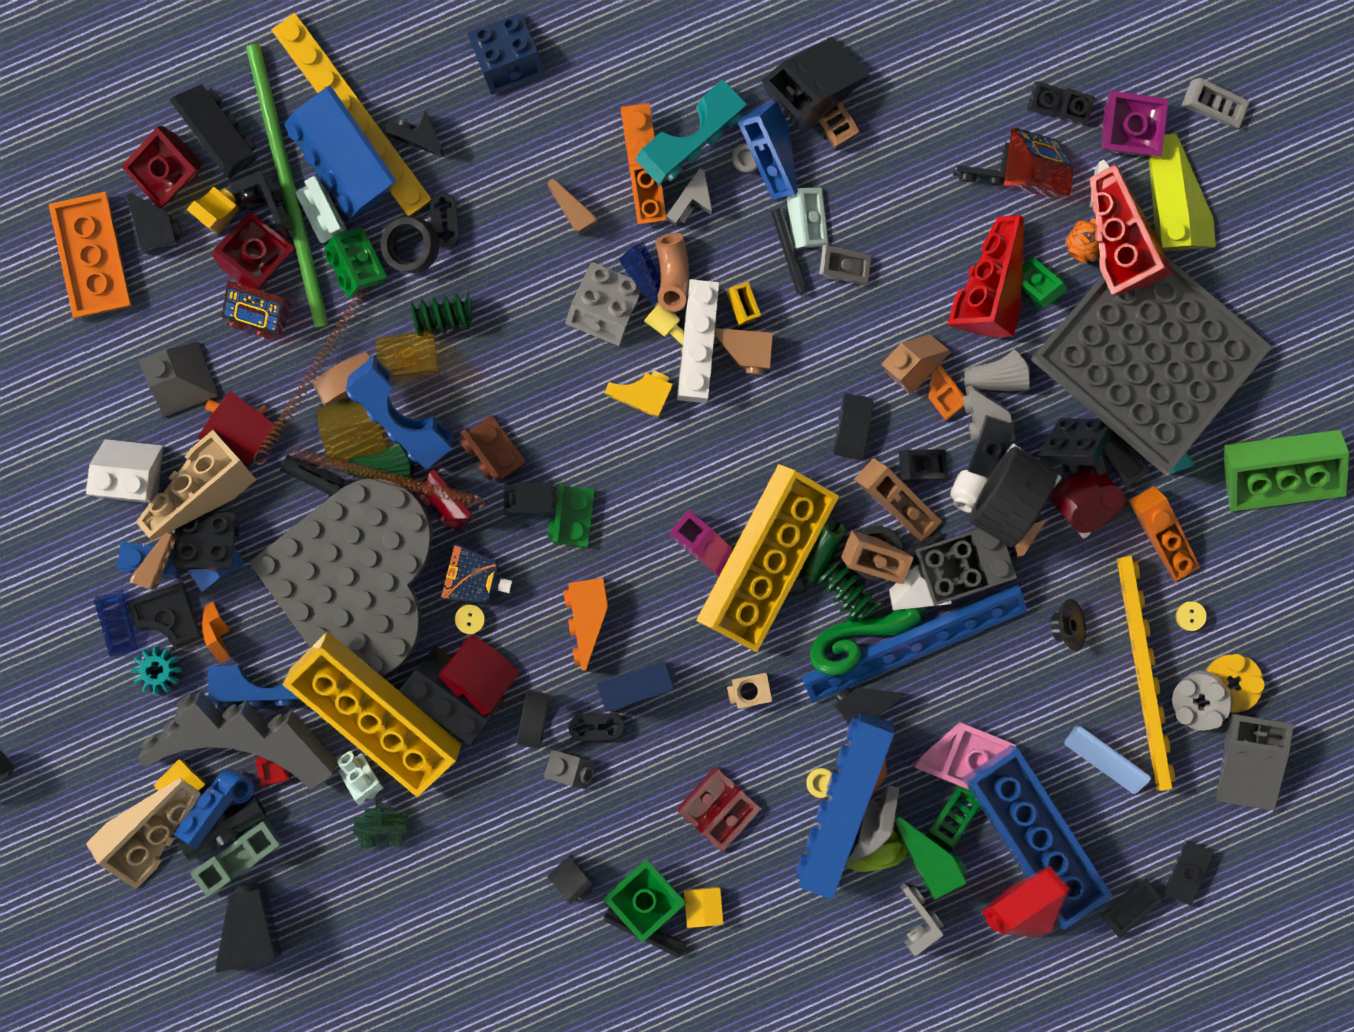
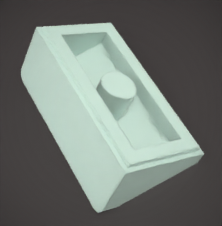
M797 188L798 192L795 195L787 196L791 239L794 248L802 249L828 245L822 188Z

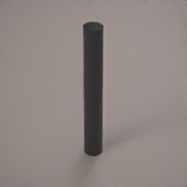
M782 208L771 211L796 293L797 295L808 292L807 285Z

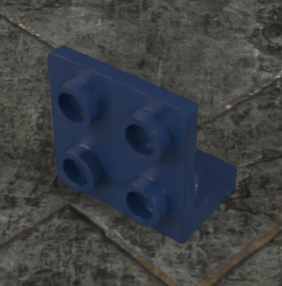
M522 13L512 15L468 33L491 96L546 75Z

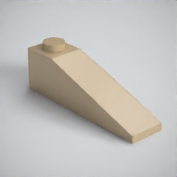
M213 430L185 455L186 463L179 472L173 471L168 478L171 483L163 493L156 494L136 521L151 541L235 499L256 481L255 477Z
M178 778L107 822L86 843L96 862L137 889L158 868L163 850L166 846L172 844L174 840L173 833L192 810L200 796V792L182 778Z

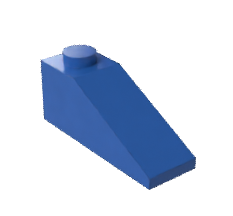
M776 101L755 107L737 122L772 200L795 195L798 189L790 132L780 106Z

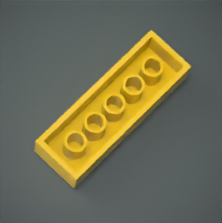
M778 464L696 621L758 652L839 495L799 472Z
M329 631L290 668L283 685L416 797L420 796L456 761L462 744Z

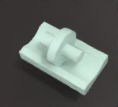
M348 751L337 760L341 768L338 772L359 806L364 803L365 799H373L378 791L383 789L369 762L362 753L356 757L351 751Z

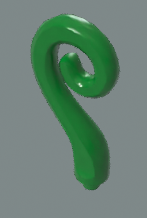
M927 608L899 609L883 617L863 618L859 622L855 619L833 625L819 634L810 649L811 663L817 671L826 675L838 676L848 673L857 667L861 661V649L855 641L842 638L857 635H898L907 632L922 622L920 616L927 612ZM832 645V650L835 654L846 652L849 655L841 661H831L826 658L825 653Z

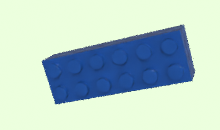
M860 711L858 718L852 717L846 733L848 734L846 739L849 740L847 746L842 744L836 760L838 761L836 767L839 770L837 773L832 772L826 787V794L829 797L827 801L821 800L816 814V822L819 823L818 827H811L806 841V850H809L808 854H801L796 868L797 873L795 877L800 878L799 888L832 900L894 735V723Z
M1011 745L962 777L1025 877L1027 878L1050 866L1070 889L1064 905L1059 910L1061 912L1060 916L1055 920L1057 926L1065 930L1113 897L1018 748Z

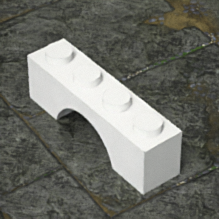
M689 280L677 400L706 403L708 400L719 282Z

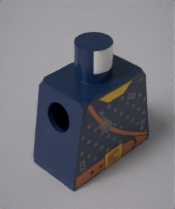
M454 544L441 599L490 603L492 592L509 596L513 579L497 575L500 563Z

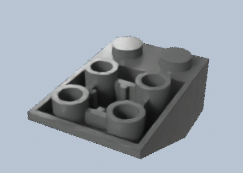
M976 529L915 550L934 606L1017 578L1006 544L981 529Z
M1229 714L1216 801L1274 811L1289 756L1294 724Z

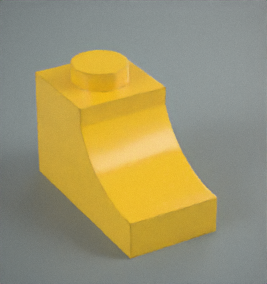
M213 187L204 197L197 201L194 200L187 210L218 236L240 208L235 204L236 199L228 190L223 188L220 192Z
M653 371L652 375L645 372L641 380L632 384L619 385L609 382L604 393L608 397L659 418L672 389V384L668 383L669 377L662 373Z

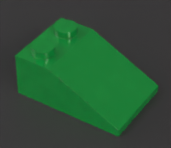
M895 813L894 825L931 896L937 899L966 884L963 876L968 874L961 859L957 855L952 856L946 849Z

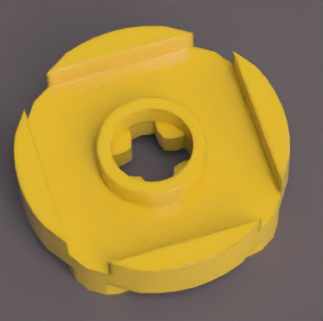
M1239 654L1223 655L1212 661L1206 671L1215 673L1222 678L1221 681L1226 686L1229 684L1227 680L1229 676L1232 678L1239 677L1240 682L1238 684L1240 688L1237 691L1231 689L1233 695L1231 713L1250 709L1261 697L1265 686L1262 673L1256 663L1250 658Z

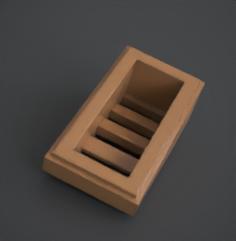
M842 102L835 106L837 110L818 121L834 149L860 134L858 127ZM841 115L842 120L832 126L828 125V121ZM846 124L848 129L836 136L833 131Z
M554 179L548 181L549 190L577 234L580 235L598 224L596 216Z
M166 532L131 576L129 582L149 590L156 589L177 539V534Z

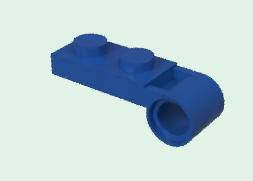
M233 769L222 771L213 784L199 797L196 805L188 816L182 820L174 835L196 850L231 801L244 803L251 798L254 791L252 781Z

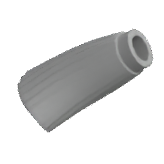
M1013 349L1008 355L998 361L965 368L964 383L965 386L971 385L974 388L984 390L1029 391L1030 365Z

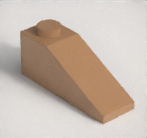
M873 458L854 478L878 504L919 541L929 536L942 522L887 466Z

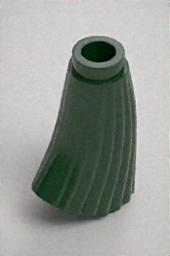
M394 443L381 452L348 458L350 465L354 462L355 466L357 463L360 464V467L363 464L365 468L369 466V472L374 467V472L378 468L379 473L381 470L384 471V474L388 471L389 475L393 472L394 476L398 473L397 482L401 475H403V481L406 476H408V482L411 477L413 478L414 462L409 458L407 450L400 443Z
M830 518L827 519L804 562L801 577L817 583L829 567L848 530L845 525L835 522Z

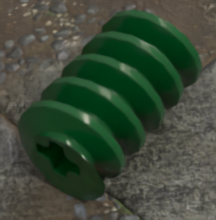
M469 292L466 294L465 301L461 300L459 294H455L453 303H450L447 295H445L441 305L438 304L435 297H432L430 306L426 305L424 299H420L419 307L416 308L411 300L413 324L420 337L424 335L425 327H427L431 335H435L437 326H439L442 333H446L448 324L456 332L459 329L460 322H462L466 330L470 329L471 321H473V312Z
M842 559L825 572L817 583L821 585L828 582L829 585L825 593L836 592L832 602L843 601L844 603L839 609L840 612L850 610L851 612L847 620L857 619L859 622L877 608L881 602L870 603L874 594L872 592L862 593L866 584L863 582L855 585L859 575L855 573L848 576L850 568L847 565L840 566L843 561Z

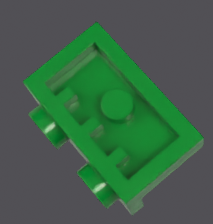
M363 227L333 235L325 246L326 260L332 265L337 275L338 285L344 290L347 298L354 297L358 290L384 283L387 279Z
M559 484L558 491L555 490L556 505L552 507L556 508L555 520L549 519L547 537H553V544L588 548L595 489Z

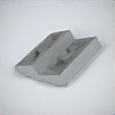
M888 785L878 802L869 800L851 848L849 860L856 861L871 854L889 838L893 829L899 788Z

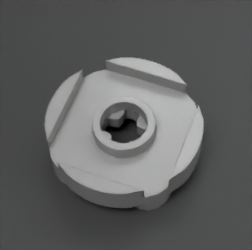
M1195 671L1179 682L1173 692L1172 704L1176 712V718L1181 724H1186L1188 727L1196 730H1211L1221 726L1230 714L1233 706L1232 692L1229 686L1226 687L1225 683L1221 681L1222 678L1209 671ZM1200 694H1204L1205 699L1209 700L1210 704L1201 707L1199 703H1196L1195 699L1199 698Z

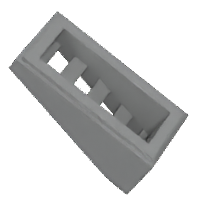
M1197 78L1190 82L1182 107L1238 129L1242 124L1250 101L1202 78ZM1201 91H1203L1201 98L1198 102ZM1212 94L1214 95V98L1209 107L1207 106V103L1210 98V95ZM1224 99L1225 103L1223 105L1221 112H1219V105L1221 103V100ZM1232 103L1237 104L1232 117L1228 116Z

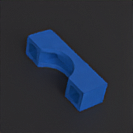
M372 356L348 376L346 392L353 402L360 403L367 410V414L376 424L380 423L387 430L388 436L394 443H400L407 450L409 458L414 463H420L427 469L452 450L453 435L434 416L425 419H413L399 413L389 398L393 387L394 375L375 356Z
M208 666L209 700L217 702V707H230L235 704L234 701L246 700L251 706H264V700H275L276 706L293 705V699H299L283 684L273 688L256 685L246 676L242 666Z

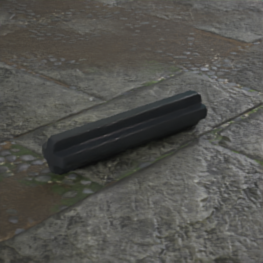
M609 907L605 913L604 921L636 937ZM658 929L645 940V942L677 958L682 956L686 948L684 942Z

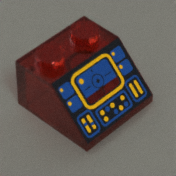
M1012 128L1004 186L1043 197L1070 196L1074 166L1059 141L1019 128Z
M228 280L221 317L228 321L227 326L230 328L244 331L245 327L256 330V336L272 340L273 336L281 338L291 304L285 298Z

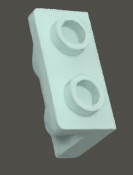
M313 176L305 180L306 186L297 190L296 195L319 242L325 243L333 235L346 232L347 229L320 178Z

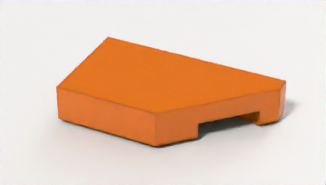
M940 364L931 373L928 399L946 421L964 407L962 398L964 395Z

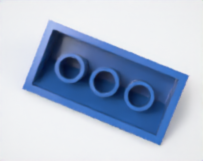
M331 85L324 88L295 110L284 124L290 138L300 147L305 160L313 166L320 176L322 184L329 189L336 199L339 209L347 215L349 220L377 206L397 182Z

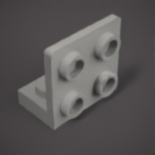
M594 262L590 263L571 303L565 324L619 346L630 316L644 288V283Z
M904 883L900 888L927 923V926L924 928L918 925L906 934L909 939L904 943L913 955L917 956L943 936L940 928L944 925L932 910L926 912L922 904L926 901L914 885L909 888Z

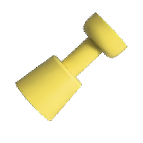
M658 304L644 322L664 337L670 333L683 345L684 330L677 325L680 319L673 311L665 310Z

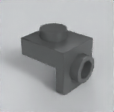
M552 749L544 778L572 787L587 789L594 775L595 761Z

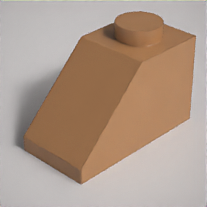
M715 328L714 338L739 368L746 369V374L763 375V370L769 371L773 333Z
M928 334L900 343L881 365L890 378L911 395L951 352L933 336Z
M853 530L841 556L850 569L902 585L913 560V556L878 538Z

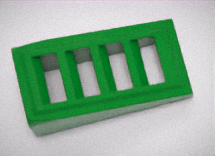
M961 786L957 787L926 833L929 838L948 851L954 848L980 808L969 789ZM960 796L972 804V809L957 801L958 797ZM952 806L965 814V819L951 811ZM948 817L953 822L958 824L959 828L956 829L955 827L944 821V818ZM938 827H941L949 834H951L952 838H949L948 836L938 830Z

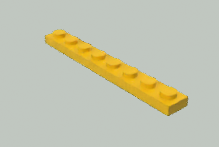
M293 13L271 29L317 93L331 85L397 180L389 191L407 216H413L428 205L432 200L298 16Z
M1132 556L1121 557L1116 560L1156 790L1172 789L1171 782H1175V772L1173 765H1168L1166 753H1170V743L1168 736H1163L1161 724H1165L1163 707H1158L1156 695L1160 694L1158 678H1153L1151 666L1155 665L1153 649H1148L1146 637L1150 636L1148 620H1143L1141 608L1145 607L1143 591H1138L1136 579L1140 578L1139 565L1137 561L1133 562Z

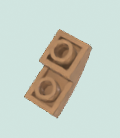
M366 351L323 372L315 378L317 381L312 380L311 383L324 406L349 397L346 392L347 378L370 359Z

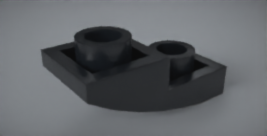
M1036 81L1033 84L1027 110L1072 123L1088 125L1095 97L1069 88L1061 89Z
M844 393L838 417L839 427L833 448L834 455L863 460L871 420L872 397Z

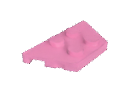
M959 722L916 760L913 767L969 789L962 777L1008 746L1015 747V744Z

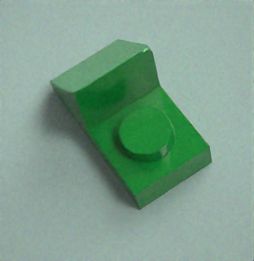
M1033 256L1022 264L1021 289L1037 308L1042 306L1046 308L1068 290L1057 276Z

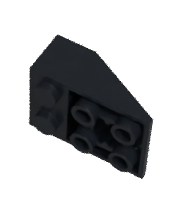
M831 36L783 61L761 81L767 95L774 102L777 101L780 109L805 133L867 80L870 75Z

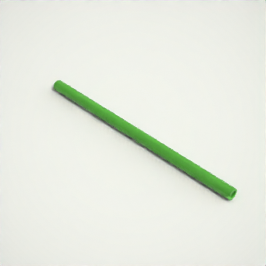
M259 43L246 46L285 209L294 227L291 229L314 327L315 329L329 326L299 200L296 195V188L261 46Z

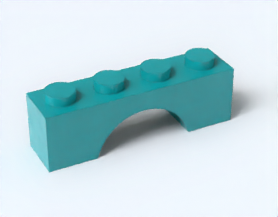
M722 79L701 98L696 106L700 118L698 132L687 137H674L661 132L641 149L635 160L658 185L666 179L671 182L683 171L681 166L688 161L692 164L702 155L703 151L701 149L707 143L713 146L724 135L721 132L727 126L732 129L738 124L737 121L743 117L741 113L747 104Z

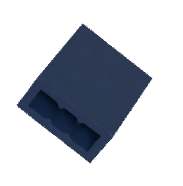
M662 662L597 683L605 711L607 712L674 690L672 684L678 681L673 666L667 667L666 663Z

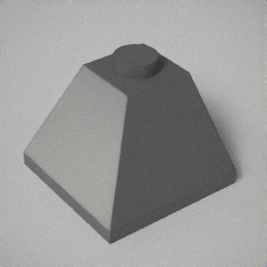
M199 342L166 349L139 360L148 387L164 417L204 403L209 399L219 397Z

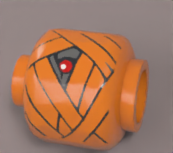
M1091 218L1089 222L1085 220L1078 221L1066 238V246L1069 248L1067 253L1085 264L1088 261H1097L1100 257L1099 243L1096 239V219Z

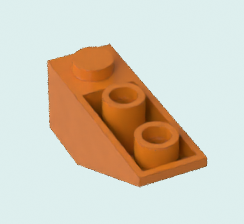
M1155 486L1129 500L1140 525L1175 582L1200 568L1167 498Z
M604 578L568 583L569 589L564 590L566 608L572 607L573 619H568L570 636H576L578 648H573L575 666L581 665L582 671L588 668L608 609Z

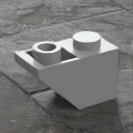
M971 385L965 387L967 395L962 396L966 413L971 412L973 423L968 424L972 441L978 440L986 415L1012 422L1010 412L1005 406ZM1014 430L1010 442L1015 441Z

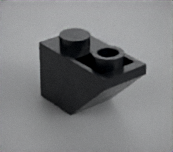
M570 855L547 876L570 905L575 900L580 904L593 890L591 885L594 880Z

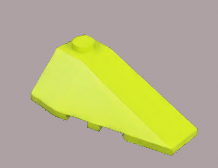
M1177 134L1164 135L1162 157L1148 156L1156 238L1164 252L1215 248L1214 220Z

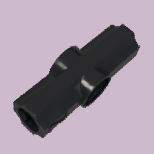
M253 795L244 803H239L229 810L226 808L196 850L181 839H177L183 854L191 861L215 846L220 847L241 835V831L262 821L267 817V814L256 795Z

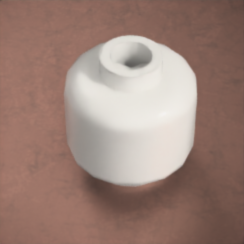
M968 470L961 471L951 489L950 495L954 500L953 504L958 509L971 513L974 503L988 478L970 473Z

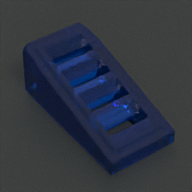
M644 242L633 246L618 260L652 305L659 304L658 293L661 280Z
M124 590L95 597L94 604L109 656L138 650L139 647ZM119 602L118 607L106 610L104 608V605ZM122 613L123 618L112 621L107 620L109 616ZM123 625L126 627V630L110 632L111 628ZM129 637L128 642L113 644L115 639Z

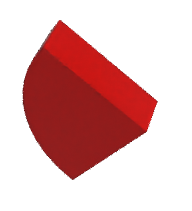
M263 757L255 758L261 787L291 780L288 771L275 762Z

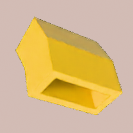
M749 282L733 286L726 291L739 327L754 322L761 316ZM738 292H741L743 295L744 301L750 314V316L748 317L745 313Z
M178 759L153 786L159 791L176 779L182 778L199 791L205 785V781L184 760Z
M719 887L687 889L684 891L687 928L723 925Z

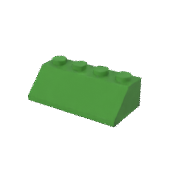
M1341 430L1224 445V473L1230 511L1345 497L1347 495L1349 451Z

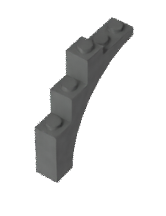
M202 691L193 697L190 694L185 696L177 704L178 710L174 719L163 728L161 734L157 737L151 735L141 744L142 750L137 759L146 768L163 757L184 750L206 747L230 748L253 753L275 762L294 774L310 790L333 775L337 764L334 756L292 710L284 716L281 714L275 716L267 724L247 700L238 707L236 704L230 706L222 714Z

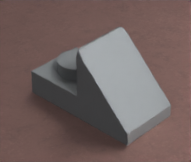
M700 168L666 216L667 221L674 226H677L679 221L683 223L687 221L694 210L691 207L692 203L712 216L705 171Z
M823 245L819 274L824 280L839 279L857 284H868L871 255Z

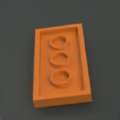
M105 191L48 204L73 318L77 319L131 307L132 303L108 193Z

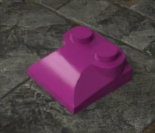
M1110 91L1104 112L1101 136L1102 150L1112 154L1126 153L1162 157L1169 99Z

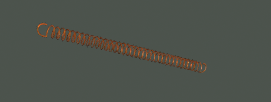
M359 290L360 292H357L358 294H362L368 298V296L365 295L361 290ZM356 293V296H357V297H353V300H354L355 302L352 301V302H350V304H351V303H355V304H358L359 306L363 307V306H362L361 304H359L354 298L360 299V300H362L363 302H365V300L361 299V298L357 295V293ZM351 304V306H347V308H348L349 311H344L345 315H342V316H341L343 320H339V323H340V321H343V322H345V323L351 325L350 323H348V322L343 318V316H344V317H347V318H349V319H351V320L354 321V319H352L351 317H349V316L346 314V312H349V313H351V314L357 316L355 313H353V312L349 309V307H351V308H353V309H356L357 311H360V310L357 309V308H355L352 304ZM340 323V325L337 324V325H336V328H337V329H333L334 334H330V337H331V338H328V339H327L328 343H324V345H325V344H328V345L333 346L334 348H337V347L334 346L332 343H330L329 340H333V341L337 342L338 344H340V343H339L338 341H336L331 335L337 336V337H339L340 339H342V337H340L338 334H336L334 330L339 331V332H341V333H343V334L345 335V333L342 332L337 326H341V327H343V328H345V329H347V330H348V328H346L345 326H343L341 323ZM325 345L326 348H324V347L321 348L322 351H323V349H326V350H329V351H331L332 353H334V352H333L332 350H330L326 345ZM324 351L318 353L320 357H316L317 362H312L314 366H310L311 371H307L308 375L304 376L305 380H301V383L303 385H298L299 389L295 390L297 394H292L294 399H289V401L292 404H286L288 407L284 408V411L286 413H281L282 417H278L279 422H275V425L277 427H272L273 431H269V434L271 436H266V439L268 441H263L264 444L265 442L276 446L267 437L279 441L271 434L274 433L281 437V435L278 432H276L273 428L285 432L276 423L281 424L285 427L287 426L283 422H281L280 419H283L290 423V421L286 419L282 414L288 415L293 418V416H291L285 409L296 413L288 406V404L299 409V407L296 406L291 400H294L302 404L299 400H297L294 397V395L305 399L297 391H301L308 395V393L302 390L300 386H303L309 390L311 389L307 387L302 381L307 382L311 385L313 384L310 381H308L306 377L312 378L313 380L317 381L308 372L314 373L317 376H319V374L313 371L311 367L322 371L314 363H318L325 367V365L319 362L317 358H320L328 362L320 355L321 353L328 357H331L327 353H325ZM265 444V446H264V445H261L260 448H261L262 450H257V453H256L255 456H254V462H255L256 464H258V465H261V464H263V463L266 461V459H265L262 463H257V462L255 461V457H256V455L258 454V451L263 452V453H265V454H267V455H270V454H269L268 452H266L262 447H265V448H268V449H270V450H273V449H271V448H270L268 445H266V444Z
M292 447V448L290 449V454H291V456L294 457V456L292 455V453H291L292 449H293V448H298V449H299L298 452H297V457H298V458H296V459L300 460V459H299V456H298V455H299L300 448H299V447ZM306 450L304 458V451L302 453V460L304 462L317 464L328 469L332 468L347 474H356V476H361L362 478L365 477L366 479L370 478L373 480L371 477L374 473V479L378 481L376 480L378 474L379 480L384 475V482L386 483L385 480H387L389 475L388 471L384 474V471L381 470L379 473L378 468L374 472V467L369 472V466L365 468L364 464L360 467L359 463L355 466V463L352 462L350 465L349 460L345 465V459L340 461V458L336 460L335 457L331 459L330 455L327 459L325 454L321 458V453L317 455L314 452L312 454L311 450L308 453ZM393 472L389 475V483L393 479ZM398 473L394 476V484L390 483V485L399 486L410 491L414 490L415 492H420L423 481L420 480L418 490L416 491V486L414 487L417 479L413 483V478L411 477L408 482V476H406L403 481V475L399 477V485H396ZM427 481L424 482V494L433 496L437 491V484L434 485L433 494L431 495L430 492L433 484L430 483L428 486ZM442 485L438 488V496L434 495V497L444 498L447 493V486L443 489V497L439 496L442 492ZM452 488L448 490L447 499L449 501H454L455 503L458 502L459 504L463 503L464 505H469L470 507L473 506L477 498H479L475 494V501L472 505H470L469 503L472 499V494L469 500L470 494L467 498V492H464L462 497L463 502H459L462 496V491L460 490L457 497L458 501H455L454 499L457 495V489H455L453 491V499L450 500L449 498L452 494Z

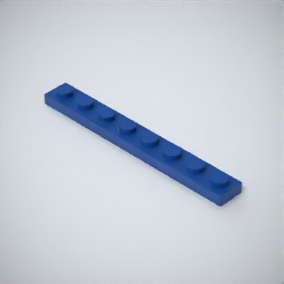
M1018 584L862 650L861 661L857 667L848 673L830 676L815 670L801 676L811 702H817L844 690L848 686L852 687L1027 612L1022 591Z

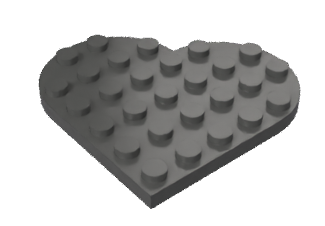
M364 479L343 487L252 559L249 564L310 648L329 631L379 675L385 676L406 662L414 651L419 639L420 620H422L421 609L411 584L420 576L429 560L433 531L424 505L410 490L390 485V483L386 484L383 479H376L378 481H375V479Z

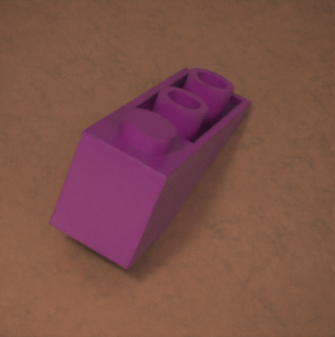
M690 510L684 514L668 534L670 538L718 578L734 550Z

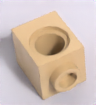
M766 672L731 680L732 686L727 687L730 704L736 703L737 709L772 702ZM748 682L753 683L757 687V695L751 700L744 699L740 693L742 685Z

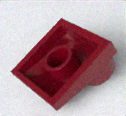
M164 126L156 127L121 166L159 209H162L189 181L196 179L201 170L200 161L176 133Z
M249 211L214 248L212 256L218 266L248 290L258 291L265 287L268 279L290 256L295 247Z
M1081 465L1082 468L1079 472L1067 476L1053 488L1049 496L1050 501L1082 540L1129 503L1124 497L1123 492L1113 484L1105 473L1098 475L1096 471V474L1093 475L1090 473L1089 465Z
M433 469L428 474L426 480L428 486L430 483L433 484L430 494H433V487L437 484V491L434 495L438 496L440 485H442V492L439 496L443 497V489L447 486L446 495L442 499L434 497V495H425L424 492L418 496L429 509L433 505L441 513L437 518L448 531L453 527L457 532L473 520L475 516L463 503L459 504L447 499L450 486ZM452 490V494H451V496H450V498H449L450 500L453 499V497H452V496H453V490Z

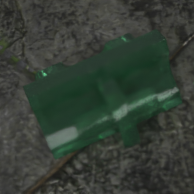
M376 799L375 808H366L365 816H355L353 836L358 837L361 848L376 846L377 834H387L389 846H402L405 833H407L408 813L395 814L394 807L383 808V800Z

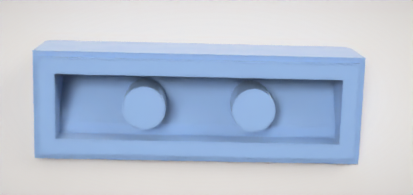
M1075 726L1064 742L1067 747L1133 794L1139 792L1151 780V776L1081 726Z

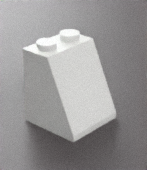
M105 439L89 465L86 494L98 498L150 503L159 490L164 446Z

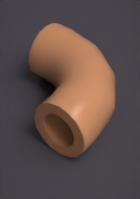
M670 233L659 237L655 241L661 272L658 302L665 310L675 312L681 310L686 304L690 272L683 235L680 233Z

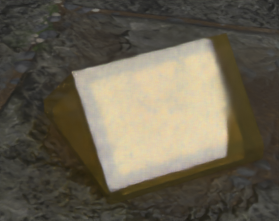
M428 330L424 331V335L421 337L417 332L376 338L377 359L394 375L393 382L440 375L435 335H431Z
M348 400L316 408L319 432L327 457L330 455L331 459L335 457L336 460L340 458V461L345 459L346 462L348 458H354V456L373 454L387 449L381 424L373 422L368 416L367 410L360 403Z

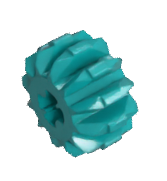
M154 645L153 655L148 648L142 649V654L145 660L138 656L134 658V661L141 666L140 668H132L131 673H140L141 676L136 678L134 683L139 685L145 681L142 689L144 693H148L152 686L154 695H160L161 686L165 692L169 693L172 691L169 681L173 684H179L180 680L174 677L173 673H181L183 669L181 667H173V664L180 660L178 656L168 659L172 651L170 648H166L161 654L160 646ZM156 662L160 663L158 667H163V673L158 674V679L154 678L156 674H151L150 671L151 667H156Z

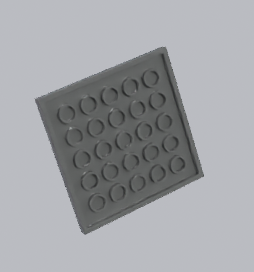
M1168 257L1167 260L1174 273L1149 286L1115 296L1111 294L1102 275L1031 358L1036 365L1164 475H1167L1272 348L1270 344Z

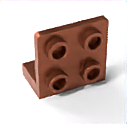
M492 415L467 432L464 429L460 432L464 437L460 443L471 457L475 455L479 457L482 462L477 466L489 481L494 478L499 483L526 463Z

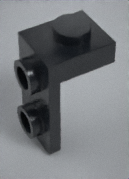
M1005 142L1002 149L1000 171L955 165L953 175L959 176V180L964 182H976V178L988 180L989 185L1005 186V182L1010 183L1013 179L1014 169L1019 170L1021 152H1016V143Z

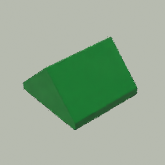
M648 859L625 876L603 898L642 943L686 904L685 900Z

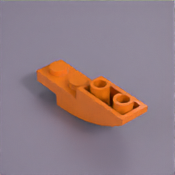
M650 103L621 106L637 223L644 224L667 220L662 184L658 185L635 160L641 149L654 139Z

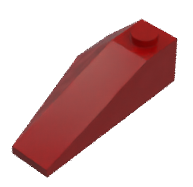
M1115 164L1090 178L1093 212L1096 216V239L1099 243L1100 251L1099 265L1111 294L1115 296L1143 288L1174 273L1158 239L1118 166Z
M1023 216L997 217L981 247L983 251L982 256L976 266L971 265L967 273L970 275L967 284L963 290L959 289L954 297L948 320L949 326L987 337L1014 336L1021 310Z
M1049 866L1004 889L981 913L986 917L987 924L1000 934L1041 937L1050 933L1055 928V920L1060 916L1061 912L1059 910L1064 905L1070 889Z

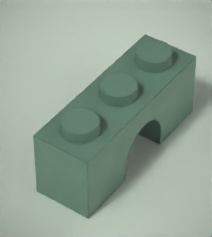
M265 820L190 874L205 896L209 897L284 843L268 820Z

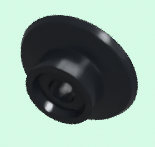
M1067 599L1062 603L1059 612L1052 615L1051 631L1058 642L1064 641L1069 649L1079 651L1084 646L1086 639L1085 618L1079 604L1073 599Z

